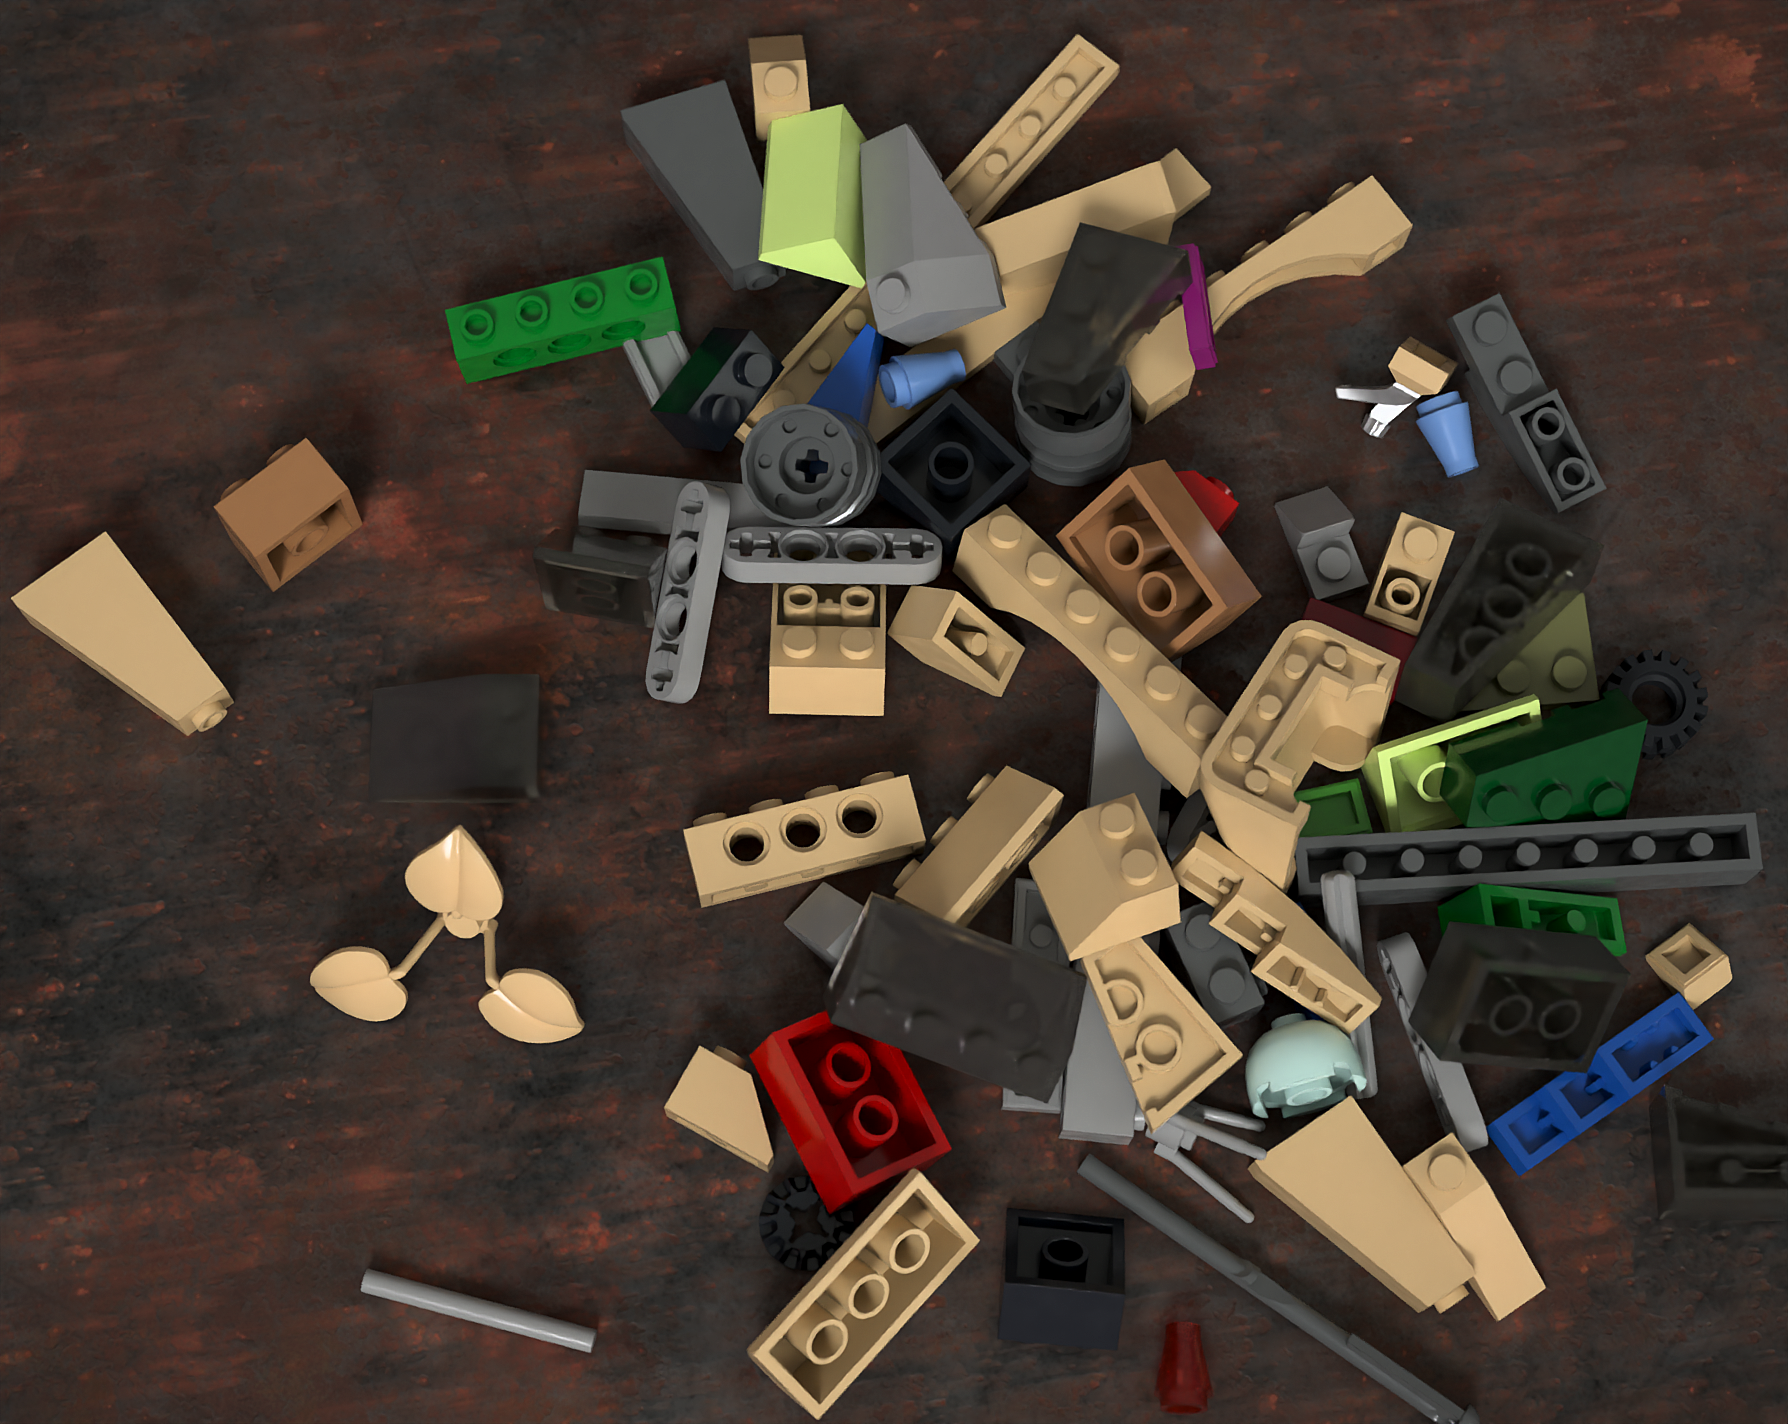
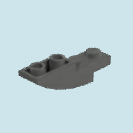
M1500 293L1445 320L1470 369L1464 375L1478 402L1520 470L1550 509L1557 514L1606 489L1557 389L1549 392Z

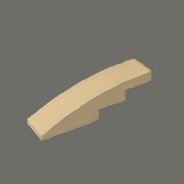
M1202 830L1173 860L1170 868L1177 883L1215 908L1208 924L1257 955L1251 969L1253 974L1348 1035L1380 1006L1382 997L1343 950L1296 903L1251 865Z

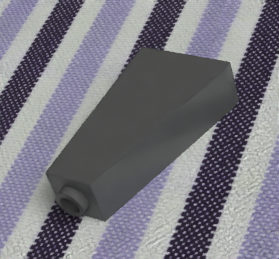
M722 80L620 110L623 135L627 145L733 291L746 287L749 290L764 289L776 283L779 277L786 276V267L758 260L763 188L726 81Z

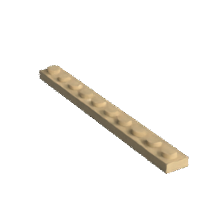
M1079 34L1073 38L944 181L954 200L961 203L968 214L967 220L973 229L983 226L1118 76L1120 66ZM867 282L862 288L850 285L781 362L785 368L734 434L736 438L745 444L747 435L761 417L781 406L807 404L864 326L869 324L877 330Z

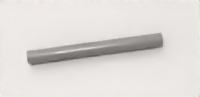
M372 1269L366 1270L361 1285V1292L588 1353L592 1352L597 1336V1330Z

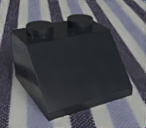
M1007 1208L999 1293L997 1339L1018 1341L1026 1344L1041 1343L1073 1346L1082 1349L1117 1351L1125 1301L1124 1219Z

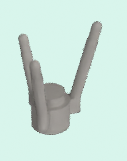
M1192 1100L1153 1134L1147 1128L1145 1136L1158 1142L1154 1150L1155 1154L1173 1162L1244 1222H1253L1254 1215L1250 1210L1178 1149L1181 1146L1190 1151L1199 1135L1239 1153H1244L1258 1160H1264L1267 1156L1266 1150L1204 1124L1205 1119L1262 1132L1266 1127L1262 1120L1199 1104Z

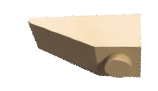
M1452 1132L1402 1166L1477 1273L1467 1281L1496 1322L1546 1288L1487 1180Z

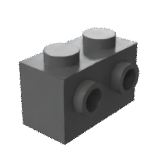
M1203 902L1180 911L1181 923L1161 929L1160 941L1178 981L1218 1027L1223 1030L1255 1017L1265 1004L1262 996L1267 994V986L1264 980L1251 972L1254 961L1247 964L1239 944L1208 924L1215 908L1207 902Z

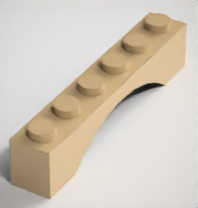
M1373 175L1357 186L1353 182L1346 183L1327 200L1328 206L1314 215L1310 211L1300 214L1284 229L1285 235L1270 245L1266 240L1256 244L1241 258V265L1227 274L1223 270H1219L1206 279L1214 335L1223 323L1247 302L1274 287L1309 277L1326 275L1362 276L1404 247L1413 224ZM1175 300L1162 308L1153 318L1154 324L1139 334L1135 330H1131L1118 338L1110 347L1125 363L1131 380V409L1143 424H1146L1187 396L1196 367L1189 351L1183 304L1179 300Z
M1006 504L964 529L952 571L990 608L1007 611L1031 621L1054 636L1075 654L1100 681L1117 704L1134 732L1146 760L1185 798L1199 790L1198 772L1202 756L1228 716Z

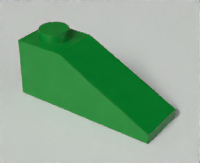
M1479 883L1437 907L1446 962L1501 966L1615 957L1627 953L1617 898Z

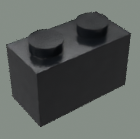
M713 327L650 409V412L684 448L721 452L785 367L752 330Z

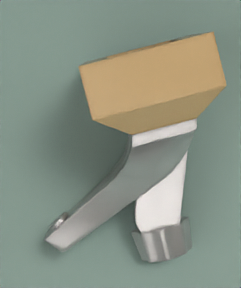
M1409 337L1399 346L1388 365L1396 380L1395 382L1384 386L1340 385L1335 387L1336 396L1338 399L1378 403L1371 410L1370 414L1366 413L1361 427L1368 434L1377 438H1383L1390 428L1388 423L1421 395L1438 394L1449 381L1458 363L1418 340Z

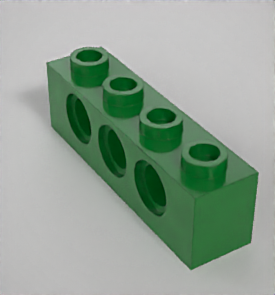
M663 256L445 310L456 361L466 384L623 346L624 342L633 339L636 343L665 336L670 331L681 332Z

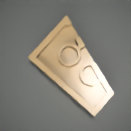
M1141 937L1081 957V967L1150 1133L1153 1134L1239 1061L1243 1054Z

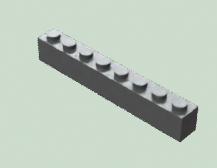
M1756 813L1298 838L1294 854L1296 872L1292 885L1288 890V895L1294 903L1300 901L1304 909L1324 908L1320 879L1322 874L1336 870H1347L1355 877L1358 906L1449 901L1479 883L1573 894L1746 884L1762 871L1763 864Z

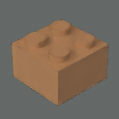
M307 438L295 446L288 444L277 450L267 461L266 468L250 480L243 478L234 482L223 492L220 498L221 501L213 506L233 544L273 592L363 525L348 487Z

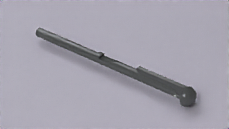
M1090 1153L1076 1173L1436 1423L1480 1424L1479 1414L1472 1404L1468 1403L1464 1409H1461L1358 1336L1348 1333L1260 1272L1261 1269L1252 1262L1242 1259Z

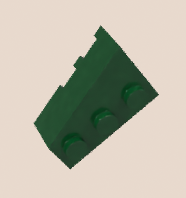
M1619 688L1601 693L1602 700L1573 710L1568 704L1552 709V717L1524 726L1515 721L1451 742L1448 747L1439 794L1466 828L1626 820L1648 719Z

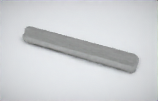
M1347 870L1324 873L1320 880L1326 934L1343 950L1366 978L1355 877ZM1369 1015L1349 1035L1343 1032L1353 1042L1360 1056L1367 1079L1365 1088L1360 1092L1355 1082L1346 1086L1345 1093L1348 1097L1351 1095L1353 1099L1373 1097L1378 1091Z

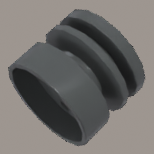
M1065 336L1047 341L1025 355L1014 373L1012 388L1015 436L1020 454L1031 464V470L1036 476L1056 485L1083 486L1103 480L1121 466L1130 451L1132 435L1131 380L1124 361L1109 346L1084 337Z
M805 403L781 406L761 417L747 435L740 458L742 483L753 504L771 519L793 526L825 527L841 525L858 516L874 498L882 474L880 450L868 428L850 414ZM821 460L828 462L827 473L816 474L810 472L809 466L811 461Z

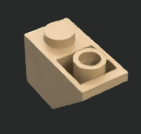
M1401 512L1387 541L1371 586L1363 616L1417 636L1455 531Z

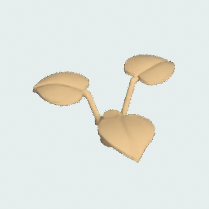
M462 825L456 826L438 842L420 851L407 867L405 882L408 890L421 905L431 911L438 912L435 921L398 966L390 969L384 955L373 948L353 946L341 948L325 956L316 964L310 976V984L315 987L317 993L341 1011L366 1021H385L401 1013L408 1000L407 989L397 979L404 977L441 929L446 926L453 935L460 938H472L478 933L484 934L485 979L487 984L493 989L488 990L481 996L479 1009L488 1023L497 1031L518 1041L552 1043L580 1033L585 1025V1022L577 1012L574 1000L569 992L550 975L535 969L518 968L506 972L502 979L498 976L495 950V932L498 922L493 918L502 907L504 892L490 861Z

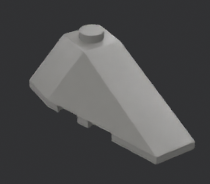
M905 123L861 143L860 161L866 282L878 333L913 347L1005 309V299L994 255L987 244L979 239L968 222L967 218L969 216L961 203L955 201L941 179L942 174L912 126Z

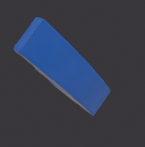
M1678 992L1486 1126L1487 1134L1516 1174L1521 1176L1713 1041L1714 1038L1680 992Z

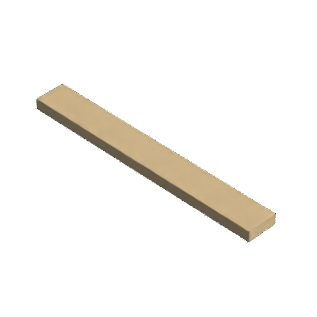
M1177 148L1159 160L1177 211L1174 221L1206 198L1211 190V186ZM1113 268L1004 296L1005 309L918 344L904 355L945 352L956 349L963 359L966 378L964 381L947 387L907 410L903 406L897 408L889 406L883 395L878 374L868 429L878 448L925 413L951 388L955 390L993 361L995 351L1034 322L1038 321L1039 324L1044 322Z

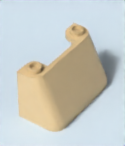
M1312 620L1294 622L1283 630L1204 752L1198 772L1200 790L1225 847L1251 865L1284 894L1289 890L1295 876L1296 862L1294 854L1299 833L1308 820L1311 808L1310 805L1302 801L1298 803L1294 798V792L1314 761L1337 771H1353L1365 763V759L1372 748L1377 746L1380 741L1401 660L1323 623Z

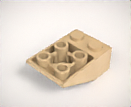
M796 550L789 555L798 561H809L817 557L816 553L810 550ZM861 550L852 551L846 555L847 558L858 562L868 561L874 557L871 553ZM774 552V558H778V552ZM773 583L769 664V714L884 716L886 584Z

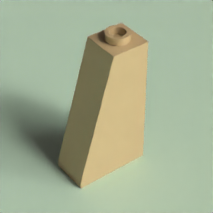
M1157 161L975 228L974 231L979 239L987 244L995 257L1003 295L1006 296L1163 255L1166 252L1177 211L1161 163Z
M106 531L11 597L30 624L187 736L197 729L203 732L214 727L226 716V708L234 703L224 685Z
M1351 1095L1268 1151L1264 1160L1256 1159L1249 1166L1248 1170L1254 1179L1418 1313L1433 1304L1438 1312L1442 1313L1469 1294L1463 1283L1477 1273Z

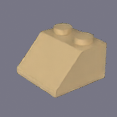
M1135 793L1079 811L1028 863L1030 873L1070 961L1181 923L1178 883Z

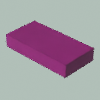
M1194 243L1175 246L1190 354L1196 370L1216 367L1218 359L1205 269L1198 246H1195Z

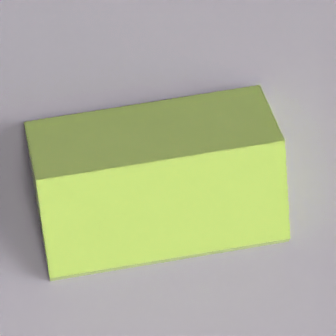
M843 104L772 120L769 124L758 260L862 288L866 283L860 144L867 140Z
M1532 694L1374 746L1365 759V763L1361 766V770L1385 832L1445 830L1463 824L1439 794L1449 743L1515 721L1524 726L1542 720L1538 697Z

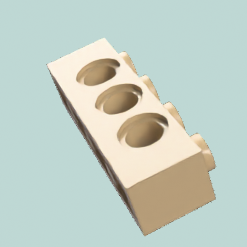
M880 772L863 778L860 781L861 786L839 791L838 786L828 785L805 793L806 800L783 805L781 799H771L750 806L749 814L727 819L726 813H713L695 819L693 821L694 827L683 829L701 908L924 853L926 839L909 775L894 777L893 772ZM864 811L873 817L875 825L868 832L857 834L849 831L844 826L843 820L851 812ZM805 824L815 828L819 833V838L813 845L802 848L793 845L788 840V832L797 825ZM752 838L757 840L764 849L755 860L741 861L732 855L731 849L733 845L741 839Z

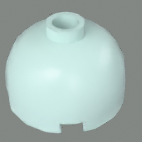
M1301 1013L1285 1015L1274 1020L1271 1023L1272 1030L1263 1034L1248 1053L1245 1068L1246 1089L1252 1112L1260 1118H1268L1266 1108L1281 1107L1283 1118L1316 1113L1336 1106L1347 1098L1345 1089L1349 1084L1355 1082L1359 1092L1366 1085L1367 1079L1362 1062L1353 1042L1338 1027L1325 1021L1306 1020L1305 1015Z

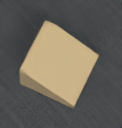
M1690 923L1645 955L1648 964L1671 993L1675 995L1680 992L1692 1010L1725 987L1732 979L1728 956Z

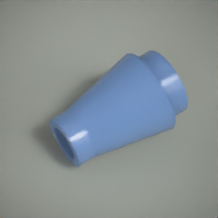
M956 349L945 352L891 356L889 363L879 367V382L887 403L892 408L903 406L907 410L947 387L964 381L966 378L963 359Z
M1458 391L1437 396L1416 406L1420 419L1415 422L1443 465L1447 478L1479 467L1475 455L1468 402L1462 403Z

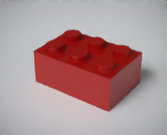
M871 991L773 1032L749 1055L829 1214L900 1182L913 1167L919 1172L927 1170L952 1150Z

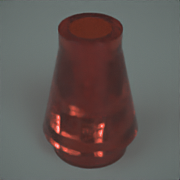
M1192 1322L1169 1323L1165 1325V1341L1154 1396L1160 1398V1411L1176 1415L1204 1413L1208 1410V1399L1213 1397L1214 1393L1201 1340V1326Z

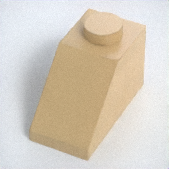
M802 35L748 38L757 142L767 141L768 126L772 120L810 112L807 66Z
M911 585L887 632L890 637L921 662L998 697H1002L1025 650V647L959 592Z
M699 1046L664 1107L666 1116L769 1173L774 1164V1155L752 1076L744 1071L747 1062L721 1046H716L713 1053Z

